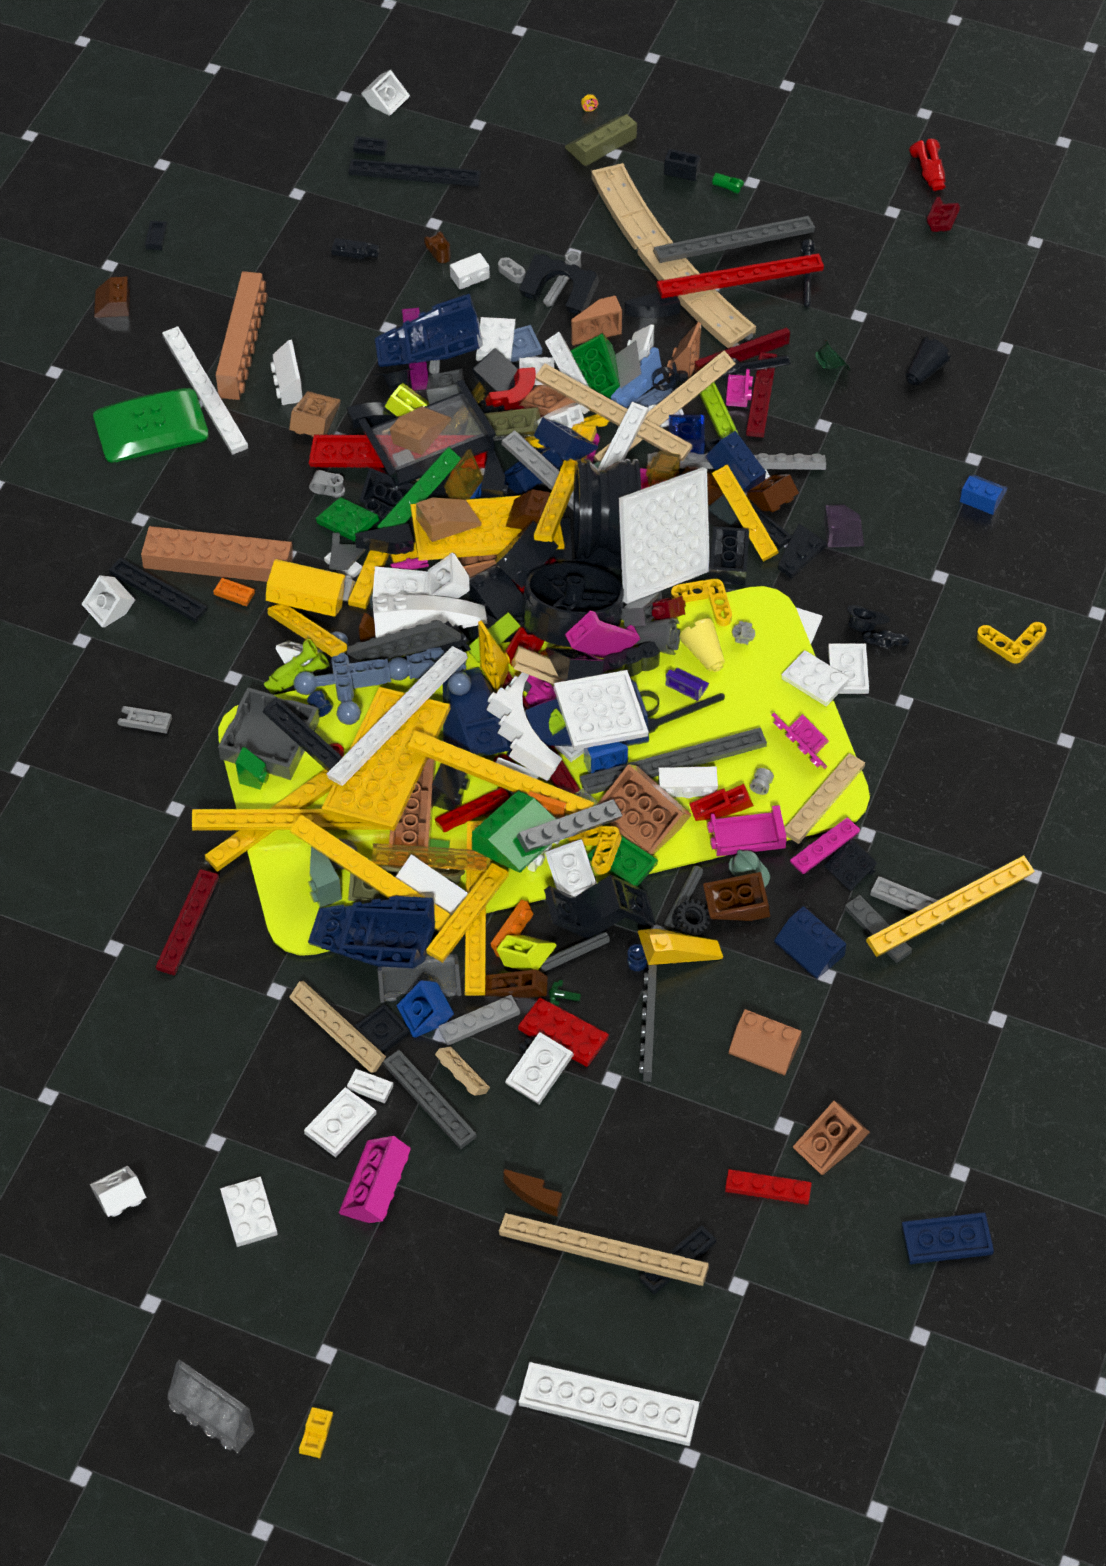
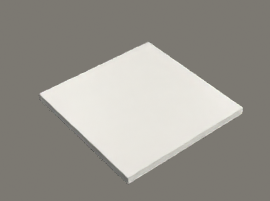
M702 467L619 498L623 602L628 604L710 572L706 468Z

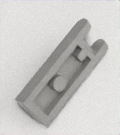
M123 706L122 712L128 714L127 718H120L117 723L120 726L167 733L172 715Z

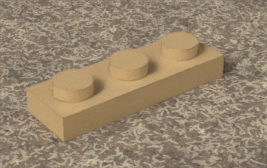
M452 1047L438 1049L435 1055L440 1059L441 1064L447 1067L453 1073V1076L466 1086L469 1093L476 1096L488 1092L490 1087Z

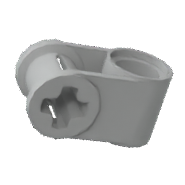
M318 470L315 472L309 485L310 490L316 494L338 498L345 493V487L342 485L344 480L340 474Z

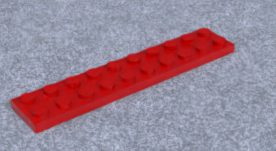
M314 435L309 459L310 467L384 468L366 435ZM375 435L392 466L397 468L392 455L406 449L393 444L391 435ZM439 435L423 455L413 451L410 452L414 459L417 460L475 436ZM487 452L461 461L454 468H485Z

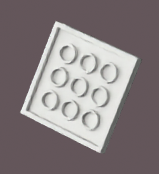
M627 670L554 683L553 688L574 750L648 736L649 732Z

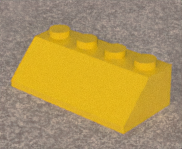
M275 559L267 582L265 601L335 617L342 608L345 575Z

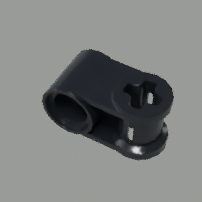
M375 498L367 499L364 503L366 510L378 515L379 521L375 523L377 525L394 508Z

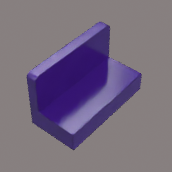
M676 668L675 671L669 670L666 674V686L696 701H699L709 687L708 682L679 668Z

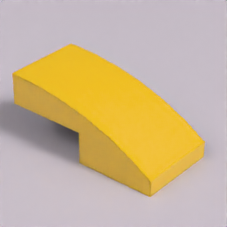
M312 1407L299 1447L300 1454L321 1458L333 1412Z

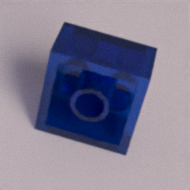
M669 415L668 432L692 444L693 448L689 453L704 454V415Z

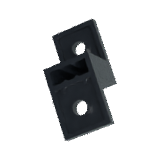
M609 875L576 897L551 886L544 889L545 901L549 908L551 922L587 939L598 935L625 917L648 928L656 925L647 891L613 875Z

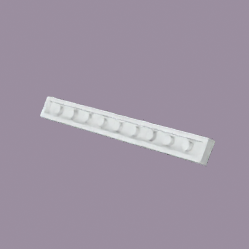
M179 327L162 332L163 338L231 454L233 455L248 449L246 440Z
M452 646L327 773L328 778L343 786L468 658L467 654Z

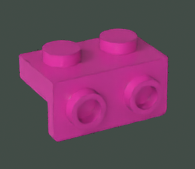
M746 369V376L728 375L726 406L747 407V400H751L752 390L748 389V387H752L753 376H749L750 370Z

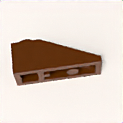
M537 969L485 975L484 996L507 997L512 995V997L520 998L547 996L548 977Z

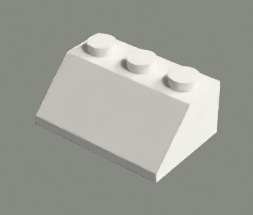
M288 340L273 354V362H270L272 373H276V375H273L274 385H278V388H276L277 399L281 398L282 405L298 403L302 399L301 381L292 340Z

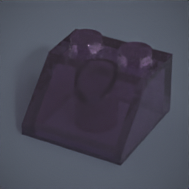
M826 505L824 522L827 546H864L860 515L845 505Z

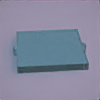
M724 494L708 508L709 512L729 525H732L738 519L734 511L729 507V502Z

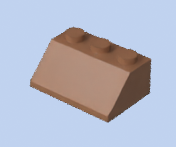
M745 1009L737 1025L728 1054L786 1075L800 1044L802 1031Z

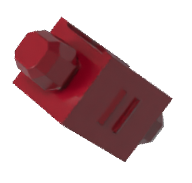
M683 596L665 598L652 603V616L655 617V621L685 615L686 602L683 600Z

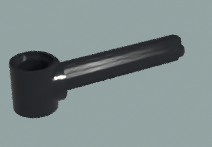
M790 356L740 363L737 359L731 358L735 365L723 374V377L728 381V375H742V373L746 372V369L756 371L790 365Z

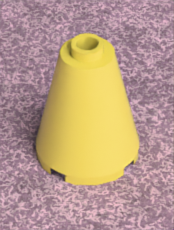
M702 619L695 622L696 626L692 629L688 626L679 635L681 642L706 669L713 672L721 670L725 660L714 623L711 619Z

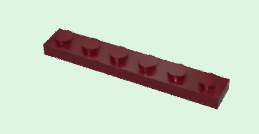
M788 328L777 330L724 351L730 358H735L741 362L760 355V352L765 353L789 344L790 331ZM723 351L695 361L694 374Z
M760 352L759 360L775 358L777 354ZM775 367L757 370L746 436L764 438Z
M202 869L199 870L157 962V971L176 975L218 882V874Z

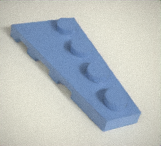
M651 348L649 351L650 355L647 358L644 357L640 362L641 375L621 389L619 386L611 396L612 401L626 408L653 387L651 376L655 370L662 367L658 348ZM663 373L654 379V383L657 384L664 378Z

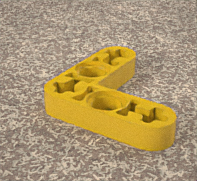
M709 579L679 584L672 588L671 598L679 597L678 592H680L685 602L709 599L716 623L720 626H727L731 623L732 611L721 580ZM714 586L718 589L717 594H715ZM695 588H699L702 590V592L696 594L692 590ZM722 600L724 601V604L717 605L715 604V601ZM722 611H723V614H724L725 619H723V617L721 616V612H722Z
M1034 622L1014 642L991 626L983 625L978 629L977 639L1009 662L1017 664L1023 661L1044 639L1046 626L1041 622ZM1029 640L1031 645H1024L1022 641ZM996 642H1004L1005 646L999 647L996 645Z
M599 826L568 838L570 843L582 839L584 845L597 846L591 864L595 873L601 875L611 869L622 836L619 829L615 826ZM598 834L596 837L590 838L591 835ZM611 848L608 852H602L604 849Z

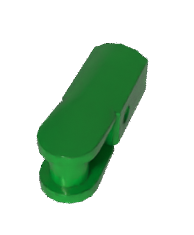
M715 173L712 180L713 185L728 189L734 193H739L740 187L744 185L741 179Z

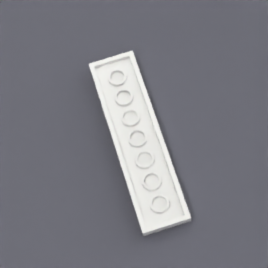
M529 1362L519 1406L690 1446L699 1402Z

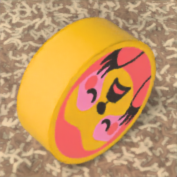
M586 95L582 99L581 105L585 111L590 112L597 108L598 101L594 95Z

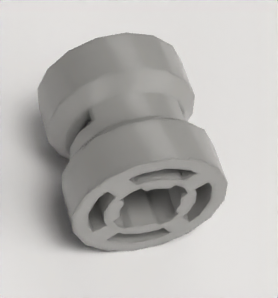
M758 768L754 774L755 779L750 784V789L756 794L765 795L770 789L769 784L772 783L774 775L768 769Z

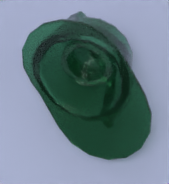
M824 339L826 343L815 354L820 365L826 369H834L843 365L848 371H851L847 363Z

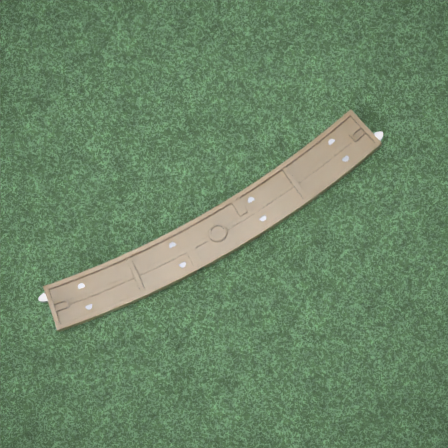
M623 163L592 171V180L615 222L634 250L638 251L640 258L659 281L700 274L686 258L664 263L658 262L653 253L654 247L673 242L645 204ZM715 289L677 296L680 304L728 349L738 346V342L744 338L746 340L751 339L756 332V326L736 310Z

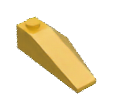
M481 620L478 621L480 667L497 693L502 688L509 672L508 664L510 659L507 653H503Z
M662 929L638 931L648 965L723 959L717 940Z

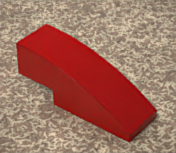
M744 784L729 791L723 788L689 804L696 821L709 820L711 814H715V818H719L754 806Z

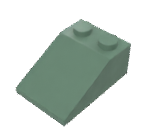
M311 847V881L308 882L311 889L310 896L314 903L317 902L319 907L323 908L342 900L340 880L329 858Z

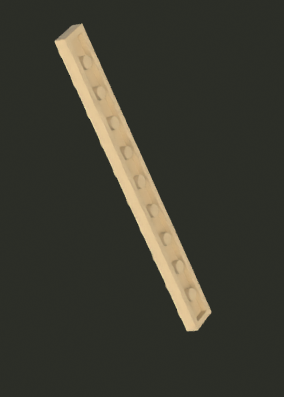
M723 351L651 409L645 419L657 426H661L735 365V362ZM636 436L629 451L643 439ZM611 443L593 457L596 462L602 461Z
M546 363L536 374L535 379L540 383L620 426L628 410L627 408ZM644 419L636 435L682 462L693 448L692 444L647 419Z
M505 1213L499 1229V1235L701 1286L704 1284L709 1269V1263Z

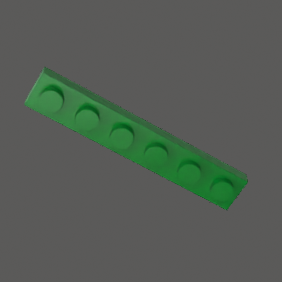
M448 447L376 528L381 529L403 525L411 517L410 504L426 500L461 461V458Z

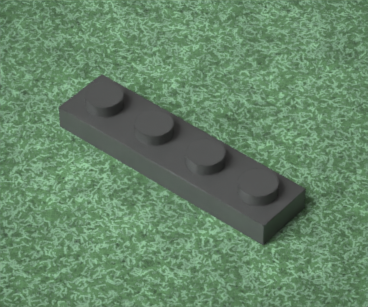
M861 895L845 905V910L870 936L890 926ZM904 942L886 953L898 963L912 952V948Z

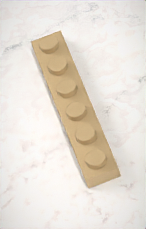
M849 753L785 827L786 836L799 844L865 767V762Z
M299 981L289 998L371 1073H376L386 1056L304 981Z

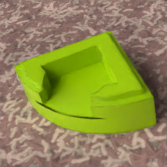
M557 709L551 713L549 719V729L552 735L566 727L563 716Z

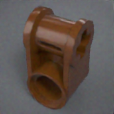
M440 231L432 237L424 238L426 248L432 253L436 261L439 263L450 261V244Z

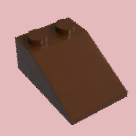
M761 872L703 884L710 919L753 921L770 917Z

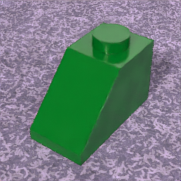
M242 747L235 762L239 784L261 789L263 783H266L269 777L266 764L247 748Z

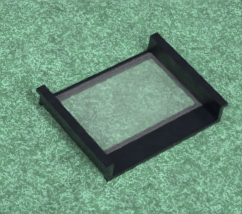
M463 380L456 382L458 394L425 406L427 409L451 417V421L423 455L393 444L390 428L399 417L371 428L365 418L358 420L396 487L421 478L448 447L461 458V461L495 448L493 437L496 436V433Z

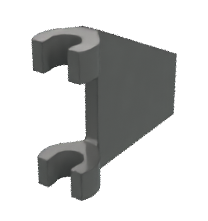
M333 533L329 570H348L366 549L356 548L355 544H341L340 533Z

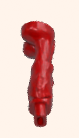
M928 139L926 144H924L923 140H920L910 147L909 152L912 157H919L923 170L922 175L929 186L932 187V190H943L945 188V173L942 160L938 156L940 144L935 139Z

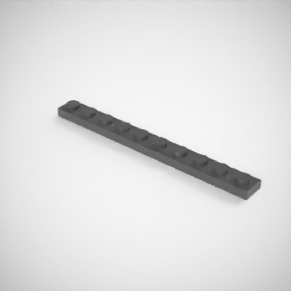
M809 216L656 246L653 249V253L659 263L812 233L815 230V226Z
M756 728L628 764L638 766L650 778L658 776L659 768L694 767L767 747V741L761 728ZM628 764L580 776V783L585 796L609 790Z

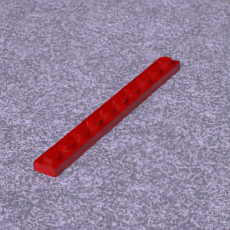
M819 254L661 280L657 281V288L661 298L823 271L824 264Z

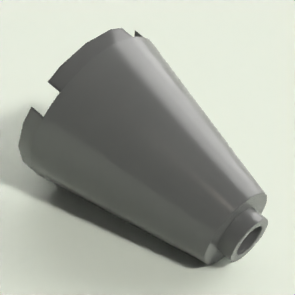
M677 618L650 621L646 626H634L640 637L636 645L655 642L660 652L675 655L674 650H678L680 643V629H677L676 624H679V620Z

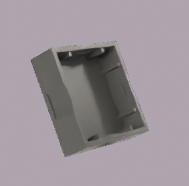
M247 688L237 708L235 718L229 724L218 746L220 759L236 764L235 762L241 749L244 747L266 764L269 774L291 780L305 751L263 713V709L278 697ZM278 698L315 731L320 721L317 707Z

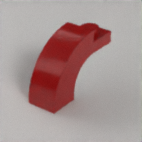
M535 367L518 369L514 374V388L506 391L490 392L485 399L486 405H493V407L504 405L505 410L520 405L534 386L536 377Z

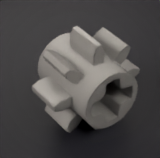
M739 621V624L734 626L732 636L736 638V643L748 645L754 639L755 630L751 628L752 623Z

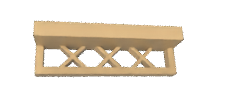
M518 646L512 660V666L515 670L552 684L565 681L558 677L548 657Z

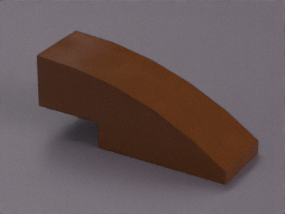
M504 1170V1183L518 1197L531 1206L558 1217L562 1205V1193L546 1189L545 1180Z

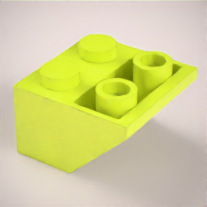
M402 383L390 396L385 408L399 417L421 406L425 407L429 405V402Z
M507 935L496 950L504 966L522 971L539 970L555 949L556 944L525 935Z

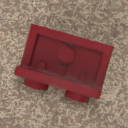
M940 197L936 198L927 216V224L932 232L951 230L960 210L959 203L943 204Z

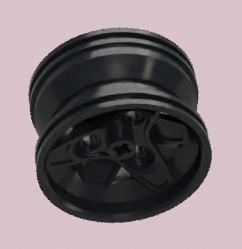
M576 459L573 489V531L576 559H581V555L584 556V559H589L598 548H605L615 556L621 557L619 498L641 490L638 459H633L632 463L630 459L617 461L605 470H598L589 459H584V463H581V459Z

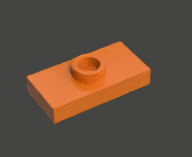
M221 578L214 589V595L244 606L249 604L255 594V589Z
M529 792L528 795L535 798L554 817H565V802Z

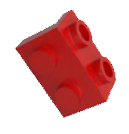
M520 627L505 651L509 656L510 665L512 666V660L518 646L538 653L545 641L535 635L527 634L525 629Z

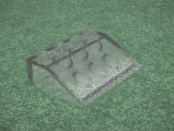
M181 1360L177 1361L167 1396L170 1403L169 1407L175 1413H183L187 1416L186 1419L192 1425H199L204 1428L203 1431L209 1437H216L221 1440L220 1443L230 1451L233 1449L239 1452L254 1433L249 1408Z

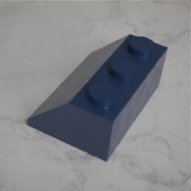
M542 417L534 434V437L539 440V444L547 448L549 446V451L560 454L559 457L566 461H569V459L575 461L576 459H581L598 448L596 444L568 426Z
M736 431L721 439L705 456L715 471L728 464L744 493L765 481V469Z
M549 446L548 448H535L559 470V467L563 464L559 454L549 451ZM520 461L504 472L505 484L517 494L527 493L532 489L534 490L535 485L543 483Z
M804 906L789 918L774 940L777 945L816 979L821 977L845 956L847 945Z

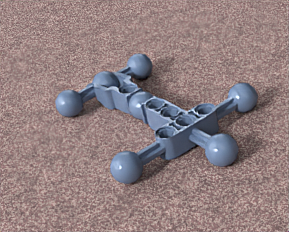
M337 631L331 633L346 643L348 647L349 640L344 633ZM441 647L428 649L425 652L412 654L411 656L408 655L406 656L407 660L402 657H396L389 663L388 659H377L349 664L348 656L343 652L338 656H333L331 659L333 674L314 676L310 672L303 671L295 677L293 685L298 693L309 695L316 690V687L335 684L337 698L341 701L337 709V717L341 723L352 725L359 720L361 714L359 706L352 701L354 698L353 689L391 682V678L398 681L404 680L408 676L410 679H420L445 653ZM466 661L448 679L447 686L451 693L462 696L471 688V679L463 672L466 669Z

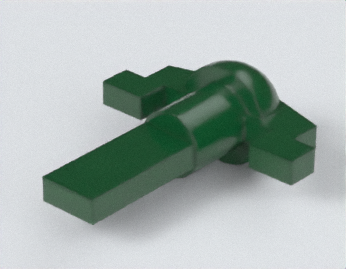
M563 980L554 982L549 990L550 1003L555 1004L557 1007L559 1006V1001H555L556 997L580 1002L581 994L558 990V986L562 987Z

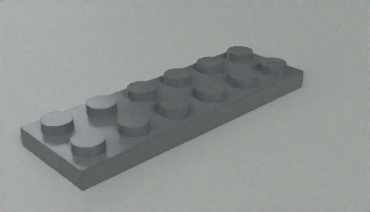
M433 620L428 624L416 625L414 628L402 629L400 632L393 634L388 633L383 637L371 638L366 642H357L347 647V654L361 662L377 659H388L390 661L396 657H404L460 641L461 633L440 620Z

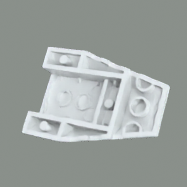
M398 594L395 597L379 596L373 599L376 638L383 637L388 633L400 632L402 629L414 628L416 625L428 624L433 620H440L443 623L449 621L452 626L456 624L457 626L461 625L463 628L477 626L478 621L481 620L484 624H487L485 606L466 600L429 595L406 596L404 594Z

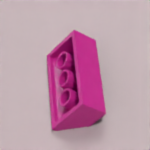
M395 1136L368 1140L339 1213L367 1223L383 1221L387 1215L390 1201L394 1197L397 1183L401 1179L404 1165L408 1161L411 1148Z

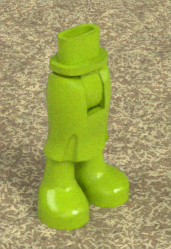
M306 639L302 644L303 651L269 676V680L264 685L271 694L277 691L282 692L283 689L291 687L298 673L303 671L311 673L329 666L328 659L322 652L318 653L313 641ZM312 659L311 662H309L307 665H304L306 661Z

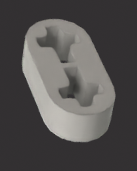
M505 257L499 260L498 269L501 274L514 283L523 282L526 274L522 266L510 258Z

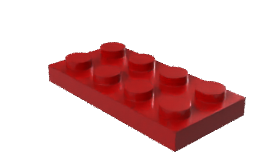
M542 998L537 1000L518 1027V1030L529 1036L536 1037L539 1032L572 1051L574 1056L571 1059L586 1067L590 1065L609 1037V1034Z

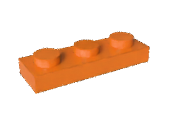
M521 900L490 943L497 957L500 956L496 949L507 935H520L528 921L531 920L533 912L527 901Z

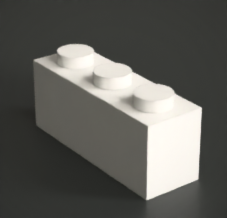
M717 767L659 768L658 783L672 797H705L717 792Z

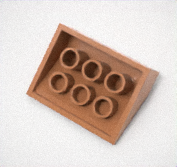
M631 764L627 765L597 804L599 805L614 799L623 816L609 824L617 827L621 835L651 856L668 842L692 815L638 766Z

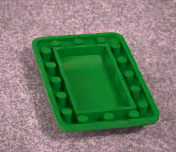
M191 388L164 391L132 398L97 409L93 414L105 458L112 463L203 442L209 436L196 392Z

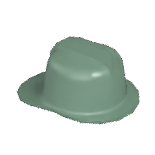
M739 850L737 855L730 859L729 870L735 877L761 872L764 887L768 885L770 880L769 872L755 853L748 850Z

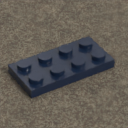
M986 1213L902 1222L901 1225L909 1264L993 1255L994 1253Z

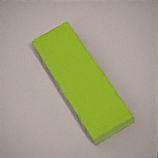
M508 612L488 630L498 645H500L521 626ZM478 637L469 645L471 650L468 652L479 663Z

